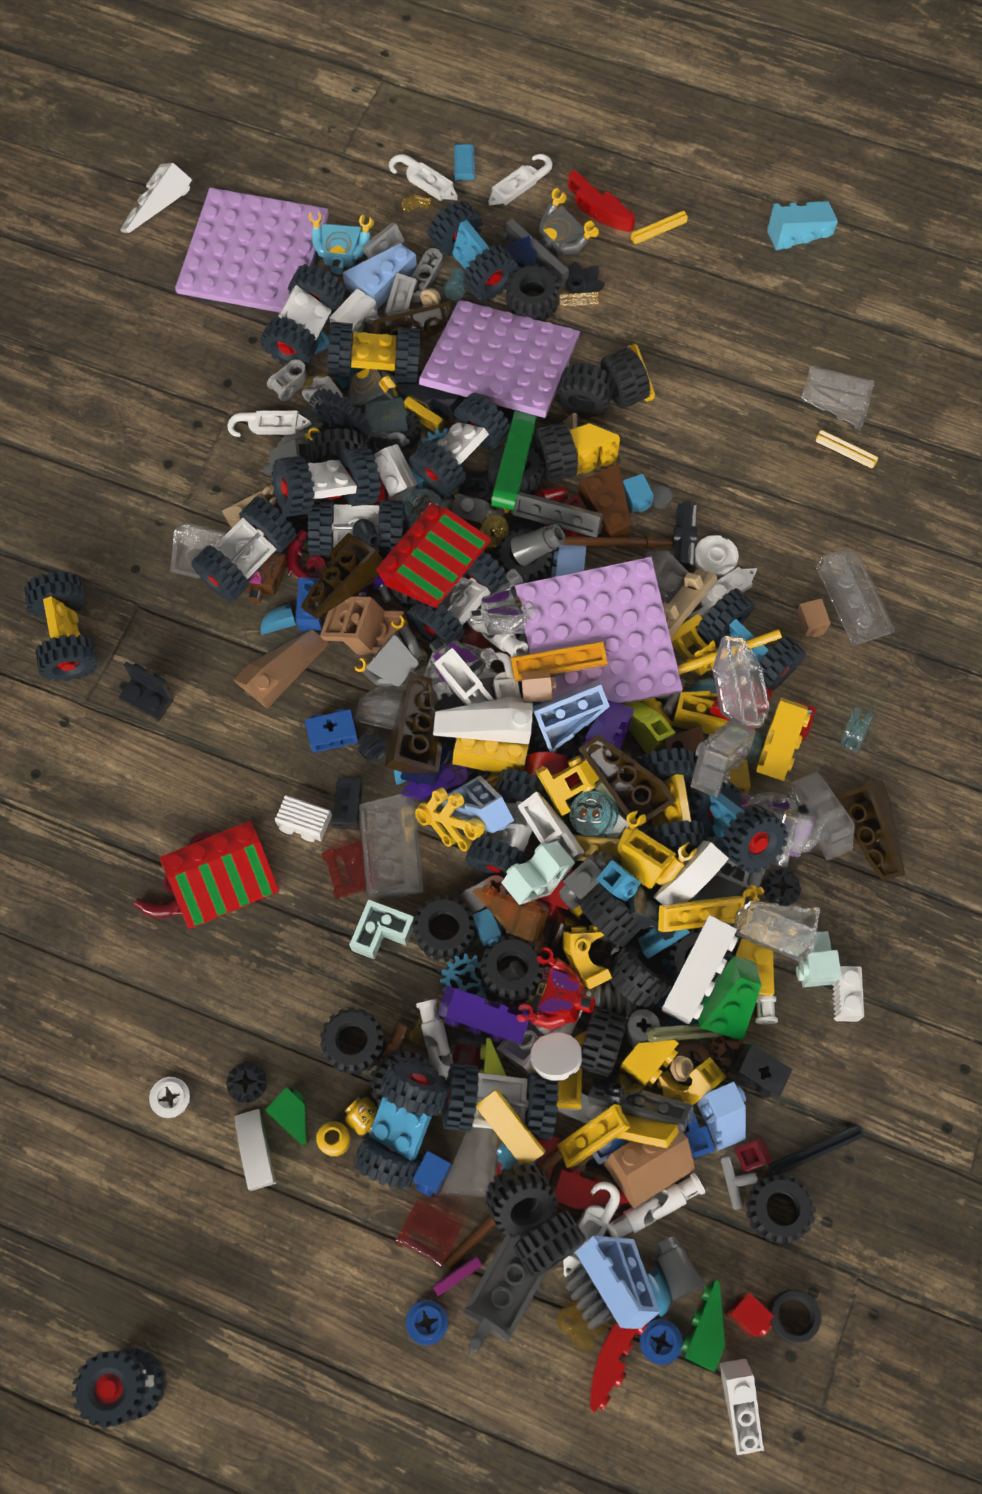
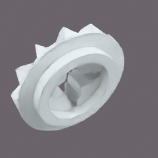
M163 1078L151 1089L149 1095L150 1106L157 1115L163 1118H176V1116L185 1112L187 1105L190 1103V1091L187 1085L178 1078ZM167 1088H169L172 1094L179 1095L173 1099V1107L169 1102L161 1101L168 1095Z

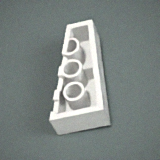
M709 915L661 1010L662 1012L689 1025L692 1018L698 1020L704 1008L700 1002L704 995L710 996L716 984L711 980L715 972L721 974L727 962L723 957L727 950L732 952L738 940L734 936L737 929Z

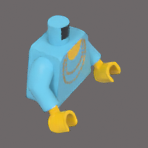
M318 211L319 219L317 221L312 220V213L310 212L309 220L313 224V228H311L313 246L318 255L324 257V263L331 265V272L341 274L343 267H353L356 260H359L365 254L362 246L370 239L369 229L374 225L373 218L370 217L369 223L364 225L365 216L362 215L359 222L363 226V230H361V227L322 224L321 228L319 227V223L322 221L320 212Z

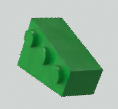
M734 956L715 979L714 983L716 984L710 996H703L700 1004L704 1008L698 1021L702 1029L743 1041L762 984L756 963Z

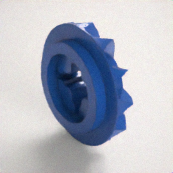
M424 1300L416 1303L411 1307L406 1317V1329L409 1336L421 1345L437 1343L443 1338L448 1328V1317L445 1310L434 1301ZM424 1310L429 1318H438V1321L431 1325V1335H429L425 1327H416V1324L423 1321Z
M658 1319L650 1322L640 1336L641 1350L644 1356L652 1363L658 1365L669 1364L676 1360L681 1353V1346L683 1344L681 1333L673 1323L667 1320ZM665 1330V1341L672 1347H661L658 1353H656L657 1343L650 1337H660Z

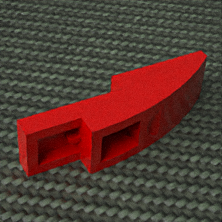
M575 170L568 174V189L575 194V205L581 211L609 227L626 232L634 230L635 216L633 212L625 208L617 197L613 196L609 191L601 195L597 188H593L586 178Z
M614 1322L600 1348L592 1373L589 1408L593 1412H596L598 1408L602 1411L611 1399L608 1393L615 1385L618 1388L627 1374L624 1370L627 1366L618 1359L621 1355L624 1358L628 1355L634 1345L630 1341L636 1332L641 1335L649 1322L641 1329L620 1328L619 1324Z

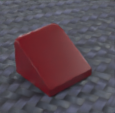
M456 1043L452 1056L453 1063L478 1066V1069L481 1070L483 1060L480 1059L481 1049Z
M763 1138L755 1139L734 1148L744 1173L772 1162Z

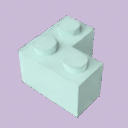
M558 841L540 844L535 849V855L532 859L520 865L516 863L507 870V876L501 883L519 905L551 895L575 864L574 860Z
M368 900L349 944L351 950L375 960L384 937L407 946L413 931L414 916Z
M828 931L799 934L795 938V942L792 943L794 957H798L799 966L796 967L798 981H802V987L832 985L842 974L838 951L831 950Z

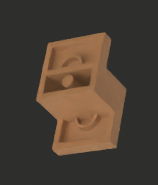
M350 597L328 611L320 637L325 641H343L358 655H375L395 631L399 633V630L395 629L391 622L394 621L399 626L402 622L399 615L406 619L408 616H406L404 611H384L372 597Z

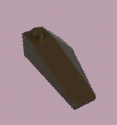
M444 301L364 318L366 332L398 337V327L420 329L421 345L423 341L445 329L452 315L450 301Z
M347 533L333 548L327 567L323 566L320 571L322 576L318 583L312 585L301 605V609L315 619H318L373 583L379 576L376 568L383 561L377 550L350 533Z
M412 672L408 673L388 745L385 768L403 773H438L442 745L439 742L438 736L433 735L435 721L434 706L436 704L432 678Z
M598 734L578 748L626 816L631 812L637 811L636 820L645 814V822H647L676 802V799L660 778Z
M883 779L829 797L838 822L841 826L846 827L852 836V841L858 844L865 853V859L882 881L905 875L892 805Z
M559 910L551 928L547 948H550L553 952V958L558 957L570 965L563 950V932L572 931L571 927L585 926L589 930V926L594 924L584 917H581L582 920L580 921L574 914ZM604 935L591 943L588 955L593 964L607 968L623 947L616 945ZM632 939L627 943L628 945L641 948L639 942Z

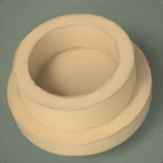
M433 288L423 290L420 295L423 305L439 303L441 300L439 292Z
M676 1056L672 1060L670 1070L677 1081H686L690 1078L689 1074L693 1071V1064L687 1057Z

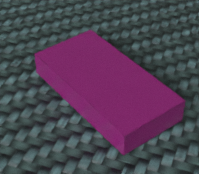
M474 1257L434 1285L433 1289L440 1296L483 1265L478 1257Z

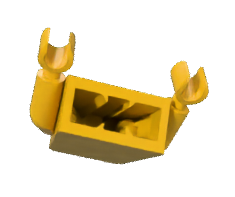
M634 811L627 816L629 826L628 828L625 827L617 846L622 859V866L647 888L652 889L656 884L662 885L671 882L685 866L684 861L690 860L697 853V848L691 854H688L685 851V847L689 844L687 842L679 848V857L676 858V853L636 829L637 826L645 823L646 815H641L636 820L637 811Z

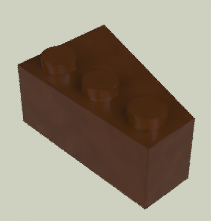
M619 463L579 481L578 494L586 508L603 514L601 522L603 524L601 531L603 536L629 537L631 521Z

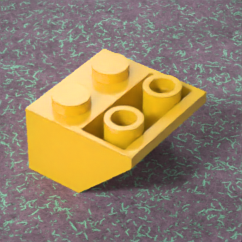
M586 424L570 430L578 460L577 474L589 473L595 468L610 466L617 461L620 442L619 435L592 424Z
M675 1040L638 1043L624 1060L619 1070L628 1074L633 1082L643 1084V1089L646 1085L652 1087L662 1074V1071L659 1070L660 1067L663 1065L667 1068L678 1054L675 1048L679 1043Z

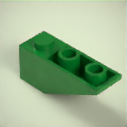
M713 1280L711 1285L706 1284L701 1296L705 1300L701 1310L696 1309L691 1324L695 1325L691 1336L686 1334L681 1346V1350L684 1351L682 1357L713 1372L716 1371L725 1348L720 1282L717 1280Z

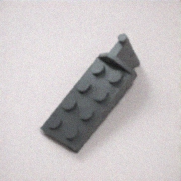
M508 1233L505 1236L462 1312L464 1316L479 1326L468 1347L470 1355L478 1353L488 1333L509 1342L546 1274L545 1272L535 1277L529 1275L513 1249L516 1242L520 1239L519 1235L514 1238L510 1237Z

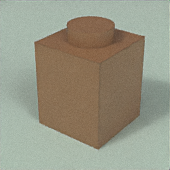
M822 598L799 605L796 615L804 637H819L825 634L831 622Z
M550 670L521 673L524 703L553 700L552 692H556L555 677L551 678Z

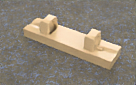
M696 569L693 574L688 572L684 577L685 584L669 603L664 602L662 604L670 638L718 580L716 573Z

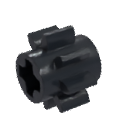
M365 732L358 739L360 746L357 750L367 761L373 758L378 761L385 755L383 748L386 746V743L377 733L374 732L372 735H368Z

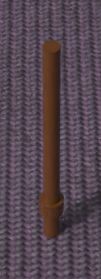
M565 536L564 544L561 546H629L655 549L656 547H672L673 542L672 538H656L655 536H645L644 538Z
M555 1149L542 1164L539 1162L536 1166L547 1177L550 1174L549 1170L563 1156ZM492 1215L445 1260V1263L451 1269L496 1225Z

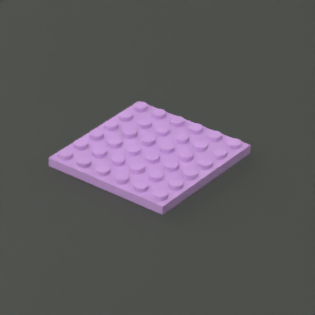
M209 188L175 287L176 292L183 295L281 312L289 297L288 286L300 265L307 264L310 266V264H313L317 254L312 241L311 228H313V224L309 220V213H312V220L317 221L319 219L318 211L320 212L322 221L319 223V227L322 228V224L327 222L328 209Z
M459 300L420 376L419 384L465 397L471 393L481 394L484 399L488 398L491 404L494 403L498 406L546 418L557 392L562 372L568 366L579 340L580 331L549 322L533 320L530 317L517 316L510 312L477 305L469 301Z
M651 557L515 585L517 597L520 598L524 606L523 608H525L521 610H526L527 614L521 615L529 654L604 641L608 666L552 675L551 678L555 677L556 692H552V698L596 680H599L607 700L619 704L682 692L683 689Z

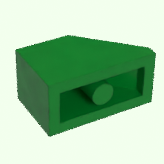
M286 1087L265 1111L302 1146L306 1147L309 1144L308 1107L303 1103L306 1098L296 1089L291 1092Z

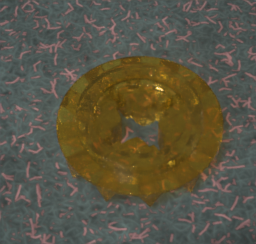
M488 515V519L482 520L481 528L477 529L491 539V542L485 549L494 551L497 550L498 543L502 542V538L505 535H509V526L502 516ZM490 528H493V529H494L493 532H494L495 537L490 536V535H491Z

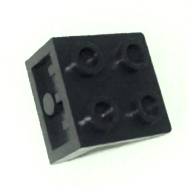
M125 662L123 666L131 680L118 698L125 704L159 722L174 700L170 693L171 689L165 684L166 680L155 673L152 676L146 672L144 667L137 663L132 665Z

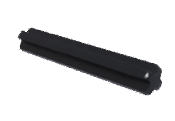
M859 1125L852 1126L769 1163V1170L772 1175H780L863 1138V1132Z

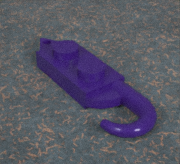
M450 763L439 767L438 773H422L411 777L410 782L402 790L400 796L418 799V802L432 797V792L440 787L444 788L446 792L461 787L467 781V768L469 767ZM485 771L482 778L487 780L491 772Z

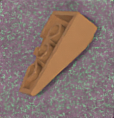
M311 629L249 663L233 680L268 709L329 645V642L323 640L318 633Z

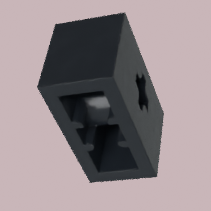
M740 1044L728 1069L730 1073L736 1076V1081L746 1086H749V1084L756 1088L755 1092L766 1098L781 1096L793 1070L752 1044Z

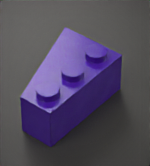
M607 700L610 707L595 719L586 736V741L582 745L599 734L620 749L631 725L634 708Z
M446 986L437 1015L445 1017L444 1023L458 1027L459 1023L467 1025V1031L479 1035L481 1030L489 1033L488 1038L502 1042L504 1038L521 1044L529 1023V1019L524 1023L517 1020L518 1014L527 1016L524 1012L450 986Z

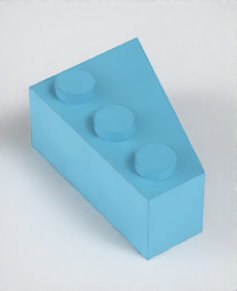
M829 201L807 202L806 206H797L796 203H790L787 207H781L779 203L774 204L767 232L775 249H788L794 245L809 243L812 240L827 238L833 235L838 220Z

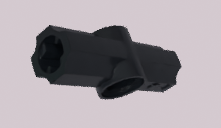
M684 501L678 504L676 509V525L674 526L673 545H675L673 567H676L678 570L691 569L694 564V547L697 541V527H695L697 505H694L692 502Z

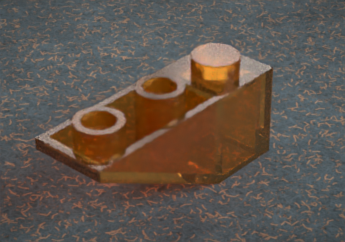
M484 885L482 888H474L473 893L510 934L531 942L540 940L549 913L541 909L542 905L531 901L527 904L519 905L510 893H506L504 896L497 893L498 889L492 886Z

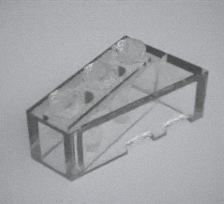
M810 366L801 398L823 411L828 410L837 415V419L841 421L846 420L855 425V429L861 431L867 415L874 381Z
M729 720L722 727L720 726L714 734H710L707 740L701 742L697 747L696 756H698L690 787L717 798L721 792L722 782L728 783L731 779V776L728 775L732 768L737 770L749 754L756 730Z
M816 771L793 781L792 792L790 793L791 799L796 806L806 803L809 811L807 814L817 816L815 822L805 821L806 823H814L811 832L826 860H831L851 851L853 848L855 823L819 772Z
M750 901L736 912L733 926L737 929L735 935L793 960L800 961L814 950L820 908L813 907L807 909L800 908L797 905L786 907L779 906L776 903Z
M472 1127L470 1132L466 1131L441 1191L442 1194L486 1198V1191H489L488 1185L490 1182H494L493 1177L495 1176L498 1135L493 1129Z

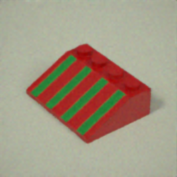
M431 503L376 570L387 587L437 608L491 542V539L450 510Z
M251 821L159 857L188 930L279 893L264 850Z

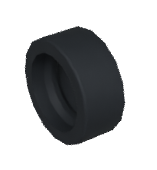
M786 1290L777 1294L771 1301L768 1310L774 1315L770 1321L773 1324L771 1328L781 1339L791 1343H803L812 1339L818 1332L821 1324V1311L817 1302L808 1293L801 1290ZM789 1300L803 1302L810 1312L809 1325L799 1333L787 1331L779 1320L780 1308Z

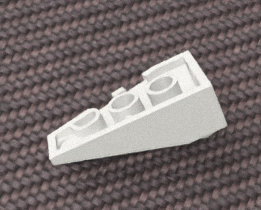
M174 163L160 164L146 185L149 190L140 195L137 200L140 204L139 207H135L130 212L120 230L123 233H130L181 197V195L184 196L190 189L189 184L192 179Z

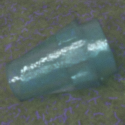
M459 268L452 270V274L444 287L446 297L451 300H459L465 293L464 271Z

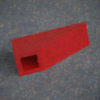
M573 1168L561 1171L554 1191L559 1205L574 1211L585 1210V1208L587 1209L593 1205L606 1207L611 1197L608 1190L600 1189L595 1194L591 1193L594 1185L606 1181L596 1177H592L590 1181L582 1177V1172ZM617 1186L620 1193L619 1205L630 1204L622 1190Z

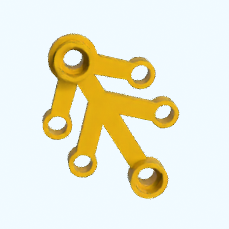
M440 787L432 792V798L429 803L423 802L415 810L416 818L420 824L431 825L446 846L450 847L457 842L458 847L464 852L469 850L472 840L482 836L485 831V824L479 818L465 820L451 816L456 808L464 804V798L459 792H455L448 797L446 790ZM448 800L443 810L437 812L436 808L438 805ZM456 827L463 829L465 835L462 836Z

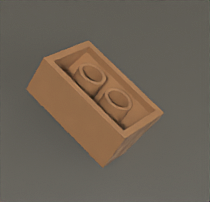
M679 1130V1133L668 1148L631 1141L611 1153L604 1164L633 1208L641 1205L695 1170L688 1139L681 1130Z

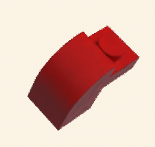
M537 752L526 756L524 771L528 772L529 775L537 776L535 770L544 766L552 776L568 768L569 764L566 760L567 756L551 752ZM577 772L565 778L569 788L578 784L579 775Z

